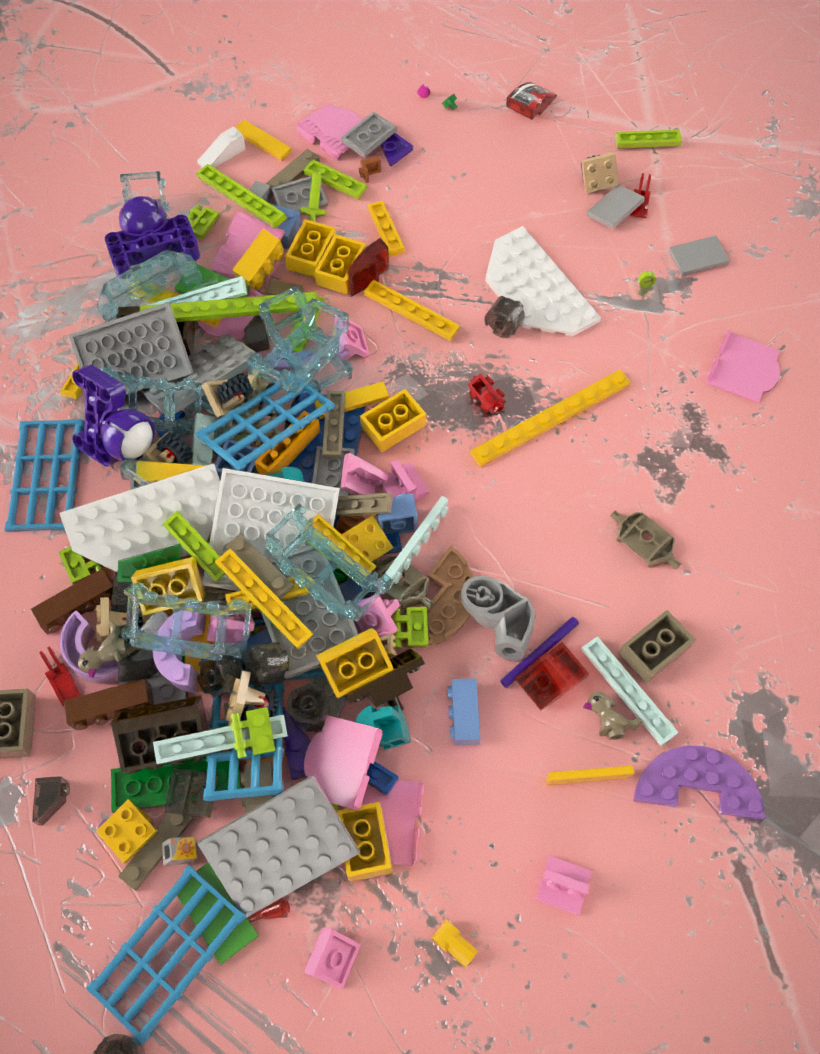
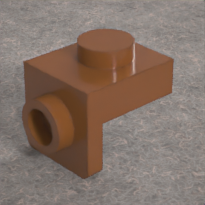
M375 156L360 160V177L364 178L365 183H368L369 175L381 172L380 157Z
M363 516L341 517L338 520L336 530L342 535L366 520V518Z

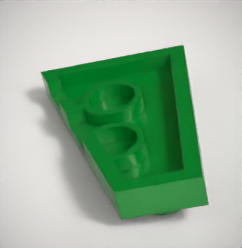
M181 544L118 560L117 582H132L131 577L137 570L180 560Z

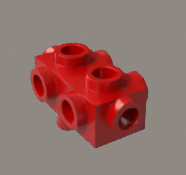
M480 373L474 376L467 385L471 389L469 393L475 400L479 399L482 402L480 406L486 413L488 411L492 414L501 412L506 403L503 399L505 394L499 388L495 389L492 386L495 383L488 375L485 377Z

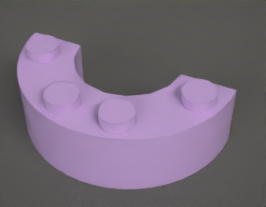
M199 606L182 609L169 617L160 627L153 645V657L160 673L175 687L192 693H196L198 672L191 665L183 664L181 653L189 639L196 635L204 634L206 614Z
M77 611L72 613L63 626L60 636V648L65 661L75 673L89 682L99 684L116 682L131 674L132 671L125 662L124 664H119L116 660L104 662L97 669L94 678H91L88 673H84L79 669L78 659L88 649L89 639L95 631Z

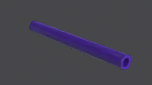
M571 617L500 680L501 684L508 688L579 625L578 620Z

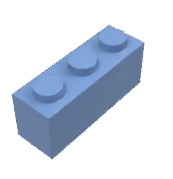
M477 678L452 679L451 686H448V699H452V706H449V719H453V726H450V739H454V746L479 745L480 725Z

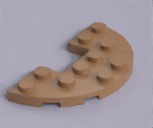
M452 546L448 548L428 574L429 579L442 587L432 600L435 602L434 607L431 610L427 608L428 647L442 643L454 636L470 617V613L466 611L462 604L461 591L463 584L473 577V573H471L464 557ZM401 608V615H407V608ZM407 623L401 624V632H408ZM402 641V646L408 647V641Z

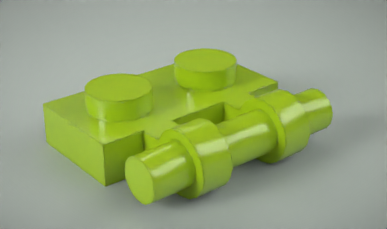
M200 205L192 208L188 215L195 237L202 240L220 218L219 212L207 207L202 210Z
M71 546L58 552L73 585L91 575L90 571L96 570L97 572L103 568V565L93 560L86 563L83 558L84 556L72 551Z
M407 607V615H401V609H397L391 617L398 629L392 634L396 638V640H393L396 643V648L394 649H401L402 641H408V648H427V607ZM407 623L408 632H401V624Z
M268 707L246 711V721L240 720L239 713L231 714L232 723L230 727L234 731L235 743L233 744L234 750H237L238 758L247 757V747H252L253 755L275 751ZM249 727L251 740L244 741L242 728Z

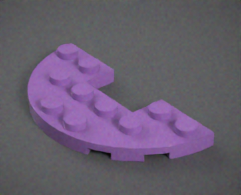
M681 746L662 753L646 767L638 780L634 792L633 801L675 808L678 806L679 787L720 793L719 814L761 821L765 819L763 800L750 774L730 756L709 747Z

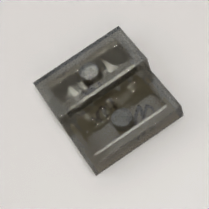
M173 769L164 812L210 818L214 801L203 800L207 772H196L191 769ZM216 774V779H215V791H216L217 782H218V777H219L218 774Z

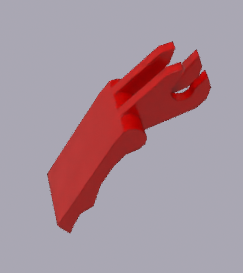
M642 173L639 190L634 189V192L644 196V202L630 216L647 218L651 192L648 191L651 174L648 176L645 191L641 190L644 173Z
M49 646L47 649L57 664L56 667H52L42 651L39 653L49 669L45 675L63 707L65 706L64 700L82 695L65 664L60 663L55 652Z

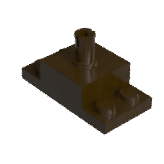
M411 648L389 659L394 670L344 696L351 703L363 700L366 695L367 699L376 708L387 702L389 707L398 705L403 711L404 707L398 696L413 688L407 673H414L420 669V666L425 664L422 656Z

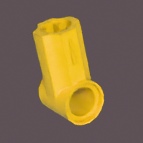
M447 920L443 922L431 937L445 952L448 951L465 968L479 952Z

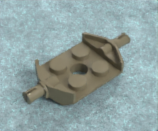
M615 510L610 515L620 525L616 541L618 542L620 539L649 563L647 567L650 568L665 562L669 563L676 570L680 567L682 563L672 557L675 538L643 512H635L623 517ZM647 533L652 537V539L645 540L643 539L642 534Z
M389 556L384 560H374L372 562L377 567L372 572L371 580L394 599H397L401 603L402 609L418 605L419 603H422L430 610L434 607L435 602L427 598L429 579L411 565L407 570L404 569L402 571V576L405 579L397 584L394 583L388 589L383 586L384 574L397 556Z

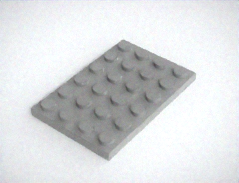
M170 302L68 335L79 367L82 368L90 364L120 381L125 387L126 394L193 374Z
M229 334L222 335L216 342L206 345L203 350L193 353L188 357L193 374L142 389L140 392L169 418L206 395L202 388L205 382L231 379L261 359L258 353Z
M319 542L268 560L286 578L304 573L310 592L307 595L282 601L313 633V636L299 649L262 613L286 679L320 667L321 665L316 655L358 635L323 546Z
M314 775L211 833L197 843L236 907L241 912H244L246 917L251 916L358 855L360 851Z

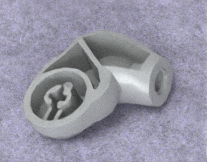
M475 576L468 579L463 584L461 591V600L464 608L483 627L494 629L495 652L498 656L509 661L522 660L534 629L536 617L530 599L515 592L508 584L495 578Z

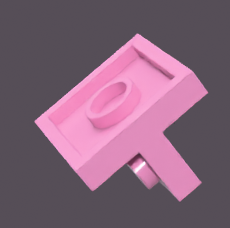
M337 315L334 318L336 329L331 332V337L338 361L343 363L354 354L364 358L370 355L362 326L341 315Z
M348 453L344 455L340 489L353 495L375 494V487L388 482L389 475L382 472L378 467Z
M398 459L391 462V472L387 473L389 475L388 482L381 484L385 493H391L393 497L400 494H413L415 501L429 494L428 488L411 462L406 465H401Z
M380 595L350 602L347 605L360 633L373 628L378 636L382 637L394 634L398 630L391 618V615L400 606L397 599L390 601L388 599L382 600Z
M210 606L207 641L240 644L250 637V631L254 630L255 624L250 611L230 615L229 608Z
M549 855L535 900L578 916L584 897L589 890L590 885H588L592 871Z
M328 927L326 929L322 928L304 973L339 989H343L361 944Z

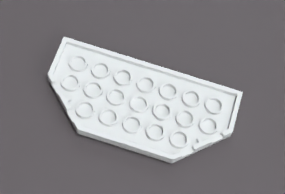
M523 226L495 240L485 281L523 328L531 329L533 327L541 329L543 332L554 334L555 332L565 333V336L573 337L601 321L599 314Z
M213 463L59 514L72 551L118 572V560L179 544L173 535L162 525L176 511H179L199 534L207 540L212 531L220 480ZM181 545L180 557L189 555Z

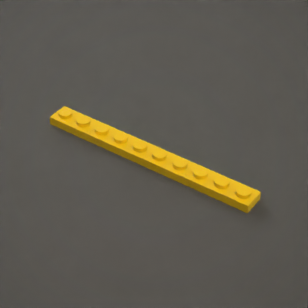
M619 369L471 449L470 455L478 466L482 467L630 386L631 382Z

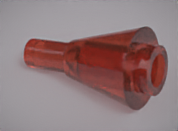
M282 897L249 916V922L251 923L263 918H287L288 912H290L289 902L286 898L283 899Z

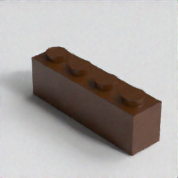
M102 568L31 608V611L42 630L49 634L58 631L61 626L65 625L68 618L75 611L80 615L90 612L96 608V605L100 604V598L109 597L110 601L118 593Z
M144 678L64 700L66 723L75 730H84L93 724L102 725L107 723L108 720L114 719L119 711L154 705L151 684Z

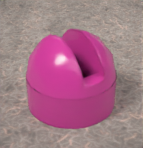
M422 84L417 91V95L421 98H427L430 95L429 87L426 84Z

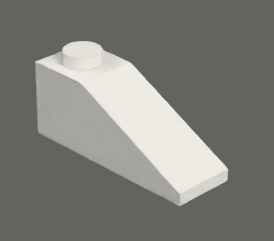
M234 126L221 133L198 159V164L202 168L206 164L215 168L246 150L243 135Z

